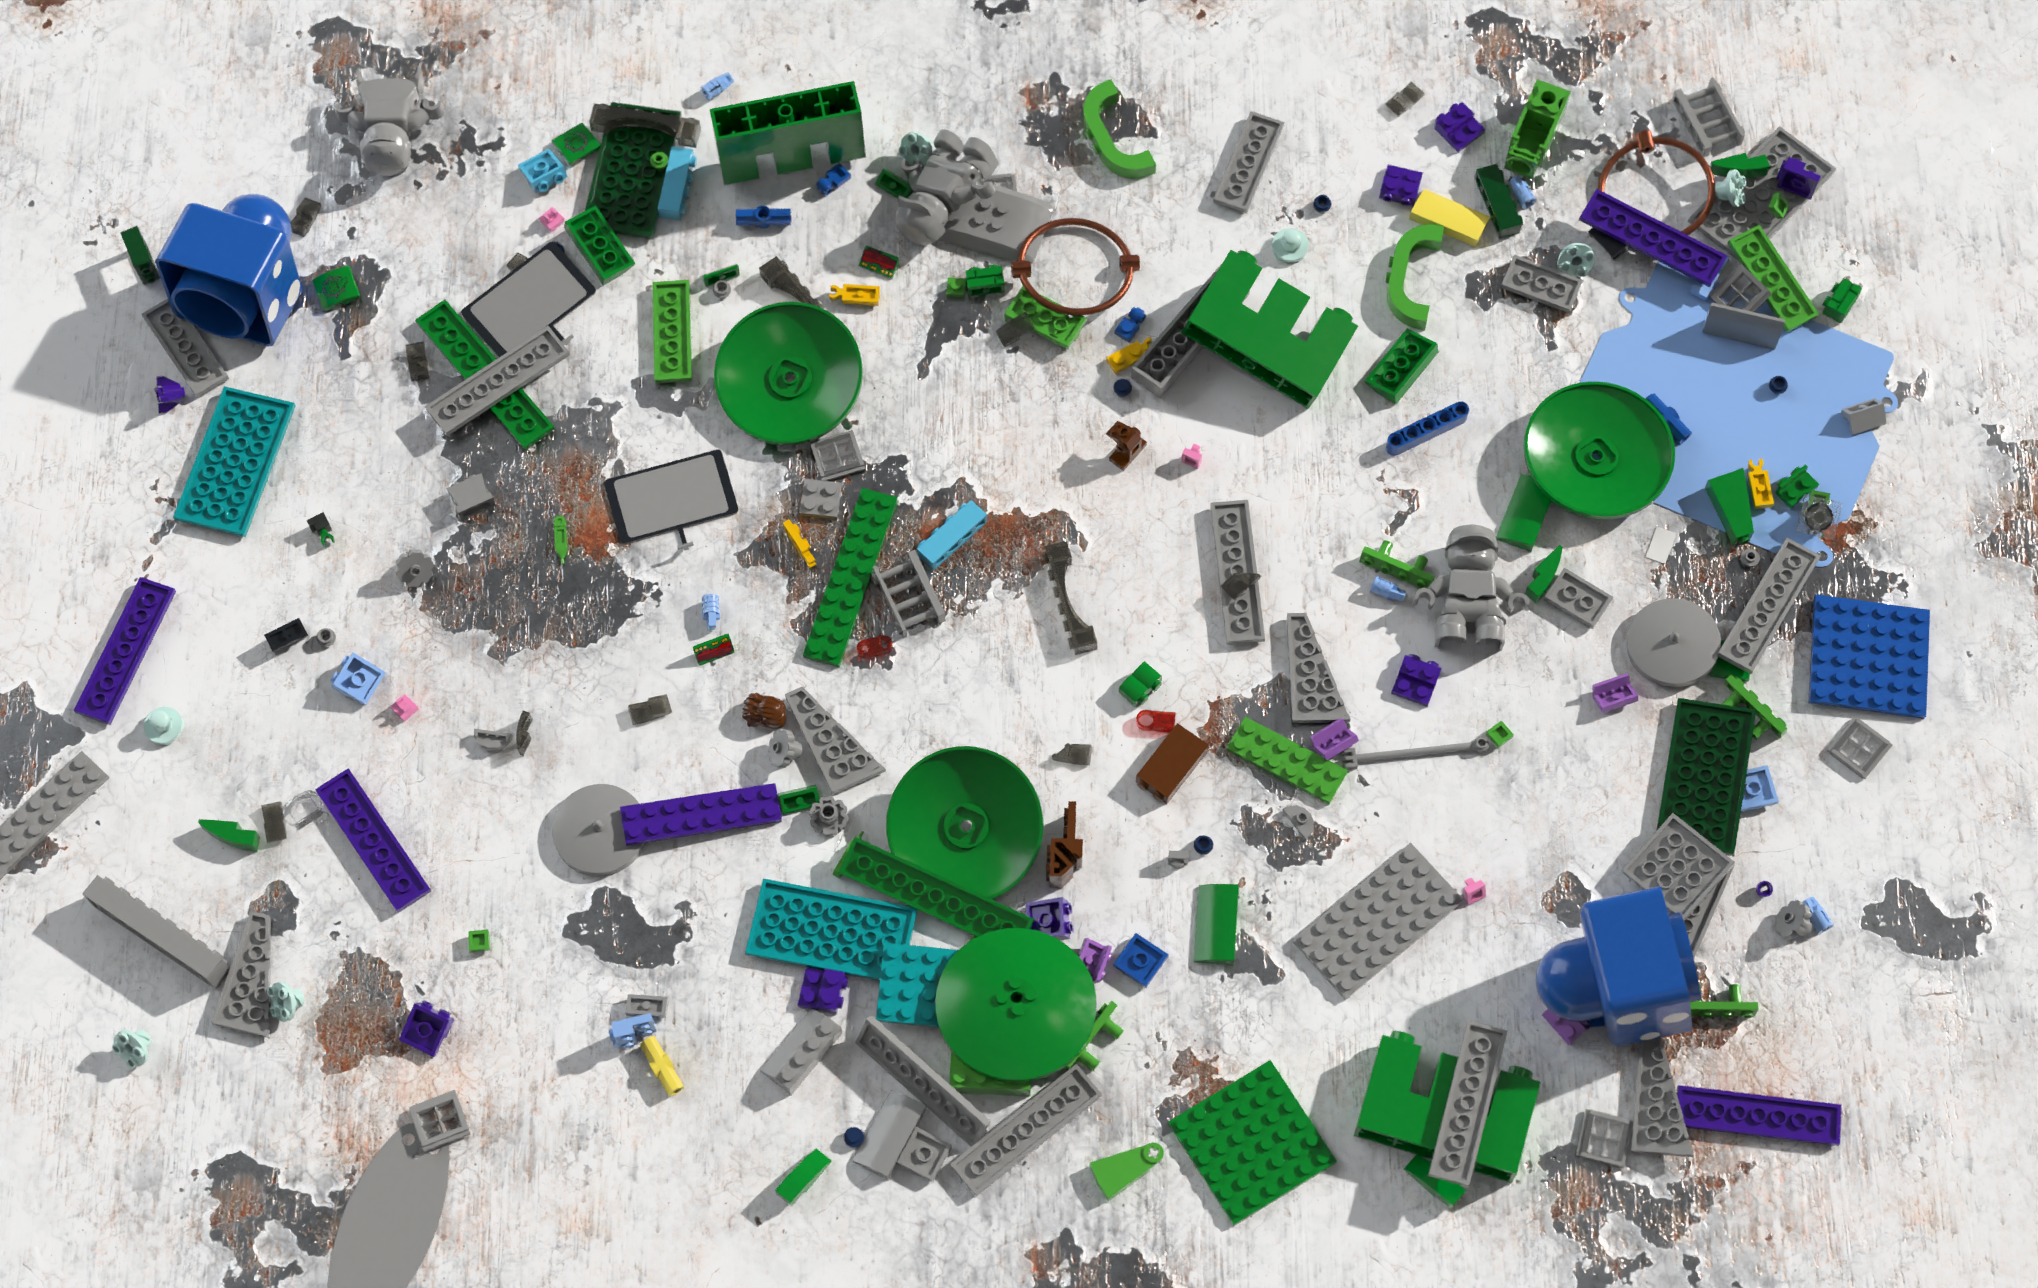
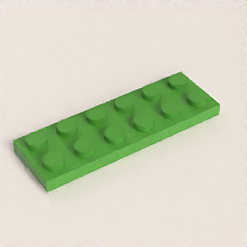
M1760 225L1727 242L1739 262L1772 293L1766 302L1777 318L1785 319L1783 328L1787 333L1818 317L1819 313Z
M689 280L652 282L655 383L692 381Z
M1246 716L1226 748V751L1328 805L1348 773V770L1325 760L1320 755Z

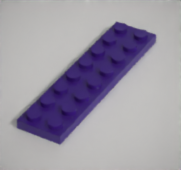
M1597 188L1579 217V221L1709 288L1727 258V255Z
M143 577L139 578L74 708L75 713L111 725L176 593L175 588Z
M349 768L315 789L398 913L431 892V889Z
M775 783L620 807L626 846L782 822Z
M1682 1085L1677 1086V1096L1686 1128L1833 1146L1840 1145L1841 1104Z

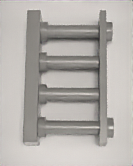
M1714 77L1710 78L1708 87L1704 90L1689 95L1684 94L1681 88L1674 91L1672 102L1699 153L1703 157L1709 156L1712 146L1734 138L1738 145L1742 144L1745 136L1744 128L1739 125L1722 93L1720 84L1716 82ZM1711 95L1715 102L1698 109L1691 108L1689 104L1691 101ZM1719 109L1723 116L1704 124L1699 123L1697 116ZM1723 124H1727L1731 131L1711 139L1707 138L1705 134L1706 130Z
M915 550L908 552L906 563L880 573L877 566H873L874 574H871L875 585H879L896 621L894 622L897 633L901 632L903 638L907 637V627L931 617L933 619L936 618L938 623L946 621L945 612ZM906 570L914 571L915 576L913 579L887 589L883 581ZM916 585L918 587L921 586L923 590L921 595L899 604H894L891 598L892 595ZM924 601L925 603L929 602L930 608L928 611L902 621L898 613L899 611Z

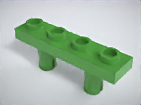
M1384 540L1378 551L1364 546L1359 562L1365 566L1375 568L1384 574H1389L1419 589H1428L1434 581L1435 576L1424 571L1428 562L1425 556L1419 555L1414 565L1411 566L1389 556L1393 548V544L1390 541Z
M1732 675L1725 679L1724 685L1732 694L1722 703L1723 705L1737 706L1740 702H1743L1749 709H1756V716L1760 718V721L1754 726L1752 735L1754 739L1757 740L1768 729L1772 730L1779 738L1786 733L1788 729L1786 728V723L1780 717L1776 718L1768 705H1762L1757 700L1758 696L1753 691H1748L1744 687L1741 679L1738 677L1734 678Z
M1740 984L1728 986L1730 1002H1705L1702 1000L1690 1002L1691 1017L1693 1015H1701L1702 1018H1711L1713 1016L1732 1018L1733 1016H1741V1018L1748 1019L1757 1014L1759 1006L1758 1002L1742 1001Z
M1112 1000L1108 1005L1104 1003L1099 1009L1098 1013L1100 1016L1095 1020L1089 1040L1079 1055L1064 1067L1066 1071L1078 1060L1092 1071L1098 1066L1100 1061L1088 1053L1086 1047L1099 1029H1104L1116 1040L1123 1033L1124 1030L1110 1020V1015L1118 1006Z

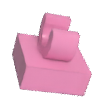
M553 207L539 217V221L551 233L565 222L564 217Z
M1193 444L1191 450L1184 448L1181 462L1199 469L1202 461V454H1199L1201 446Z
M405 694L391 706V709L404 722L419 710L418 706Z
M1471 877L1464 881L1467 885L1464 888V895L1468 905L1486 897L1485 884L1482 880L1475 882Z

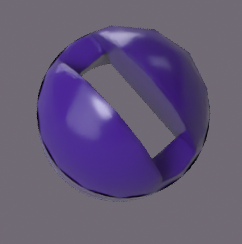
M1768 881L1759 882L1756 886V893L1761 897L1770 896L1773 892V886ZM1767 886V890L1760 892V888Z

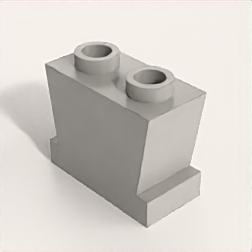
M481 473L472 475L467 480L456 482L446 488L450 498L456 504L455 508L461 521L496 506L491 493H487Z

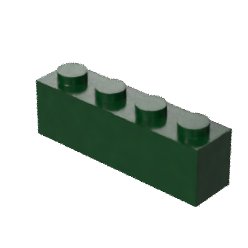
M1497 164L1476 169L1474 179L1499 239L1519 234L1523 226V219L1516 211L1517 205L1515 200L1511 199L1510 187L1504 182L1503 171L1499 169Z

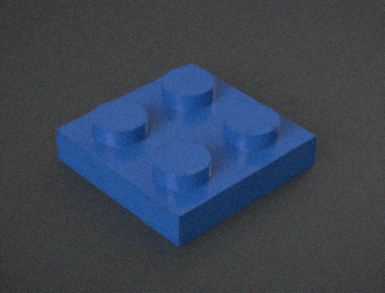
M1135 933L1114 962L1113 967L1147 988L1167 960L1169 954Z

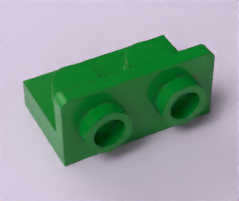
M1806 464L1801 468L1799 466L1791 472L1790 477L1787 479L1784 477L1777 483L1778 487L1775 494L1790 509L1808 496L1810 490H1815L1819 486V483L1807 472L1808 466Z

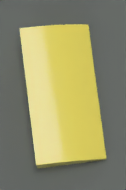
M1424 189L1412 208L1409 219L1422 225L1445 226L1443 234L1476 247L1491 217Z

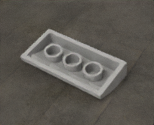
M1712 302L1706 315L1702 332L1775 349L1785 319Z
M891 1090L852 1162L888 1180L914 1129L918 1126L926 1112V1105Z

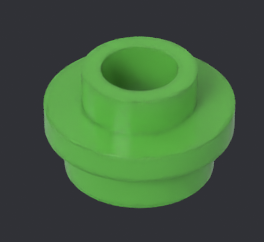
M657 152L651 156L650 163L653 168L663 170L668 165V157L665 153Z

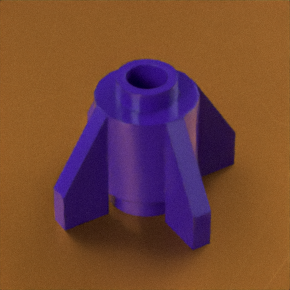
M156 376L157 386L161 387L154 388V391L157 395V401L162 402L158 403V412L166 413L182 402V398H185V390L179 383L165 376Z

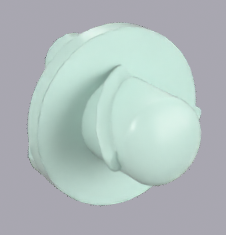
M910 132L902 138L898 151L911 166H914L919 159L922 165L925 166L928 158L933 154V144L923 134Z
M1730 170L1724 181L1715 184L1716 197L1722 200H1729L1734 207L1745 204V176H1741L1737 170Z
M1293 228L1279 231L1272 241V250L1276 258L1285 262L1303 260L1309 247L1305 234Z
M1573 243L1566 246L1558 257L1560 271L1579 278L1585 277L1595 262V255L1592 249L1583 243Z
M159 707L147 715L144 721V732L152 742L170 745L180 736L184 722L181 715L175 709Z
M277 982L268 987L267 993L270 997L271 1016L282 1022L292 1020L296 1008L304 1005L305 998L303 992L300 989L291 990L285 982Z
M121 1030L114 1037L112 1050L120 1055L130 1068H135L136 1066L143 1065L148 1060L147 1047L151 1044V1037L144 1030H138L135 1033L129 1030Z

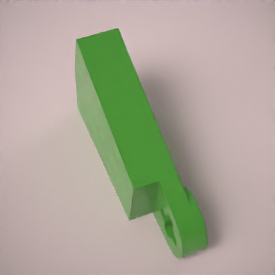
M1153 1142L1090 1162V1168L1095 1181L1108 1202L1160 1163L1164 1156V1150L1160 1144ZM1150 1149H1153L1154 1151H1159L1157 1153V1158H1154L1153 1156H1148L1150 1154Z

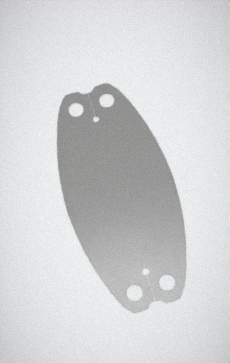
M408 1123L397 1130L384 1144L363 1173L344 1210L333 1246L328 1288H406L432 1243L441 1217L449 1172L448 1143L441 1145V1149L437 1154H431L429 1151L424 1152L415 1125ZM435 1131L426 1133V1137L428 1139L441 1133ZM406 1133L414 1135L415 1141L412 1145L406 1146L402 1143V1137ZM418 1153L419 1158L414 1159V1155Z

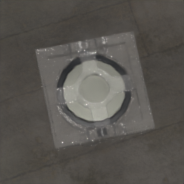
M1804 495L1795 532L1834 540L1843 503Z

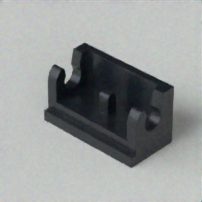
M1591 228L1588 231V234L1610 254L1613 260H1616L1624 252L1628 251V245L1595 228Z
M297 618L264 636L274 653L308 636L300 618Z

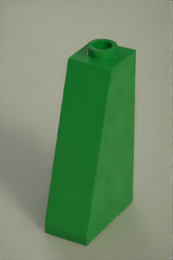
M1741 468L1709 479L1705 486L1707 494L1733 546L1748 543L1754 533L1745 472Z

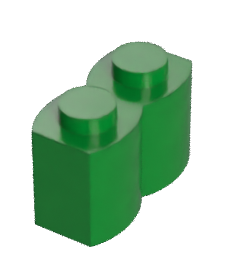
M1144 661L1120 685L1119 693L1135 707L1139 704L1143 705L1149 698L1148 694L1152 691H1157L1162 685V676Z

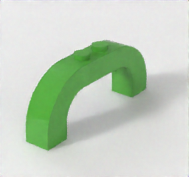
M1112 79L1096 85L1085 99L1083 113L1085 134L1087 139L1092 141L1095 154L1100 156L1103 164L1110 171L1119 176L1143 178L1155 174L1156 163L1149 150L1135 155H1128L1120 152L1115 147L1099 114L1105 107L1118 102L1119 93Z
M1427 224L1410 229L1398 241L1394 257L1390 256L1388 267L1392 269L1391 273L1387 272L1385 283H1388L1387 302L1393 315L1409 327L1425 330L1430 306L1415 303L1404 293L1403 286L1408 259L1413 252L1419 249L1440 251L1445 226Z

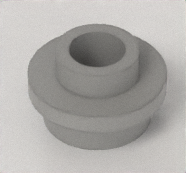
M720 280L713 286V293L718 298H726L731 293V286L728 282Z
M1746 549L1742 552L1740 559L1744 566L1754 567L1759 563L1760 555L1754 549ZM1748 555H1751L1754 559H1749Z
M323 628L317 633L316 640L320 646L329 647L334 644L336 635L333 630ZM326 636H329V637H330V638H329L328 640H326V641L323 640L324 637H326Z

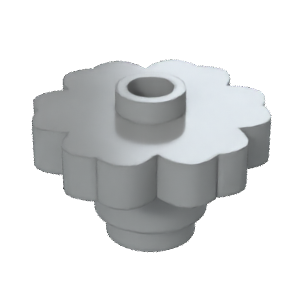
M411 549L408 554L403 553L396 560L397 568L394 570L398 580L405 582L408 587H418L421 582L427 583L433 576L431 569L434 567V564L429 554H423L420 549Z
M779 728L774 732L768 747V752L770 753L769 761L772 766L786 768L790 764V759L800 758L802 745L794 740L795 737L792 731Z
M832 796L821 797L819 803H813L809 811V816L812 818L810 820L811 827L817 833L823 831V834L827 837L837 835L838 829L844 830L849 820L846 815V805H844L842 800L835 801Z
M1799 900L1790 901L1788 906H1783L1777 914L1778 920L1774 924L1776 933L1786 940H1794L1798 935H1808L1812 930V923L1809 920L1811 917L1810 908Z

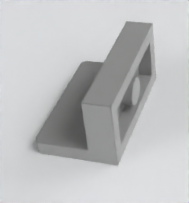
M1876 398L1841 409L1842 416L1849 420L1850 431L1853 435L1887 423L1884 403Z

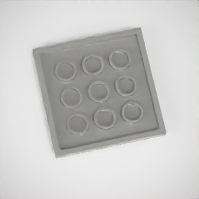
M1672 813L1625 865L1621 872L1643 890L1661 886L1666 908L1671 913L1681 912L1685 921L1731 870L1735 862Z

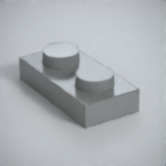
M628 994L625 1014L627 1016H640L651 1013L652 1017L666 1018L668 997Z

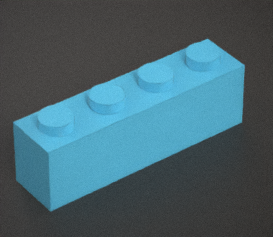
M674 146L671 148L658 204L659 218L681 221L682 214L686 212L685 200L690 195V188L688 186L693 181L692 169L697 164V157L694 156L693 149Z
M972 500L967 504H962L954 516L951 515L945 520L943 526L936 528L927 540L919 543L917 555L933 571L987 523V514Z

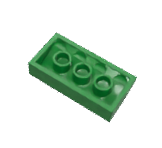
M596 205L565 221V231L603 286L635 265L634 260Z
M1407 328L1364 380L1365 383L1382 397L1397 404L1438 354V343Z
M1520 475L1496 539L1529 552L1533 549L1551 500L1537 487L1531 475Z
M1199 885L1194 962L1234 965L1239 885Z

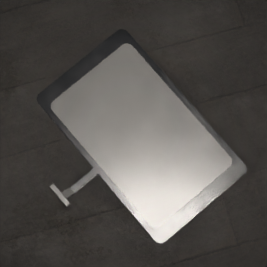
M549 242L463 308L461 314L498 357L503 356L547 326L551 328L563 345L567 346L574 336L571 334L565 339L554 325L596 293V288L555 242Z
M719 449L604 481L619 540L622 544L678 530L682 545L677 546L678 550L683 548L684 551L689 550L688 547L694 546L693 542L687 543L683 528L734 515L739 511L723 454Z

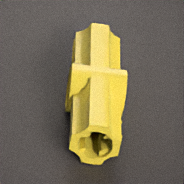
M655 1036L646 1038L640 1043V1047L650 1062L649 1065L657 1079L659 1078L668 1096L676 1095L684 1086L674 1071L675 1068L670 1058L664 1053Z

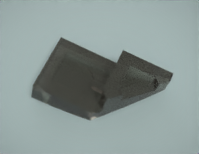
M1234 573L1221 587L1236 600L1262 576L1255 573Z
M1067 743L1064 745L1065 748L1052 755V759L1055 761L1090 765L1093 747L1089 744L1070 745Z

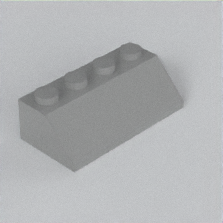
M810 1009L760 1071L792 1095L842 1035L841 1027L826 1015Z

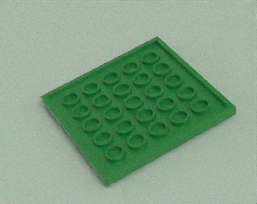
M1271 1060L1168 1121V1125L1233 1226L1337 1163V1160Z

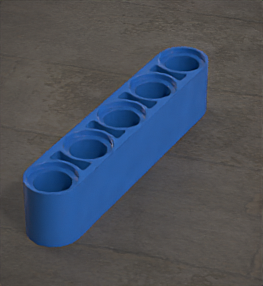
M1456 402L1391 433L1386 443L1387 453L1393 456L1399 455L1464 424L1469 414V406L1465 402ZM1460 411L1463 415H1459L1456 412ZM1440 419H1445L1447 422H1441ZM1424 427H1429L1431 430H1426ZM1407 435H1413L1415 438H1410ZM1396 442V443H1398L1399 445H1398V446H1394V445H1392L1391 443Z

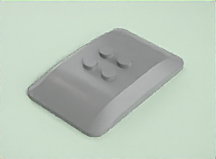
M994 185L995 194L992 197L981 199L976 194V198L962 204L957 211L952 212L948 210L949 219L944 226L946 232L938 239L939 241L1010 262L1017 261L1018 253L1024 240L1036 228L1049 222L1053 212L1052 205L1044 200ZM1045 232L1030 244L1025 255V261H1030L1031 264L1035 261Z

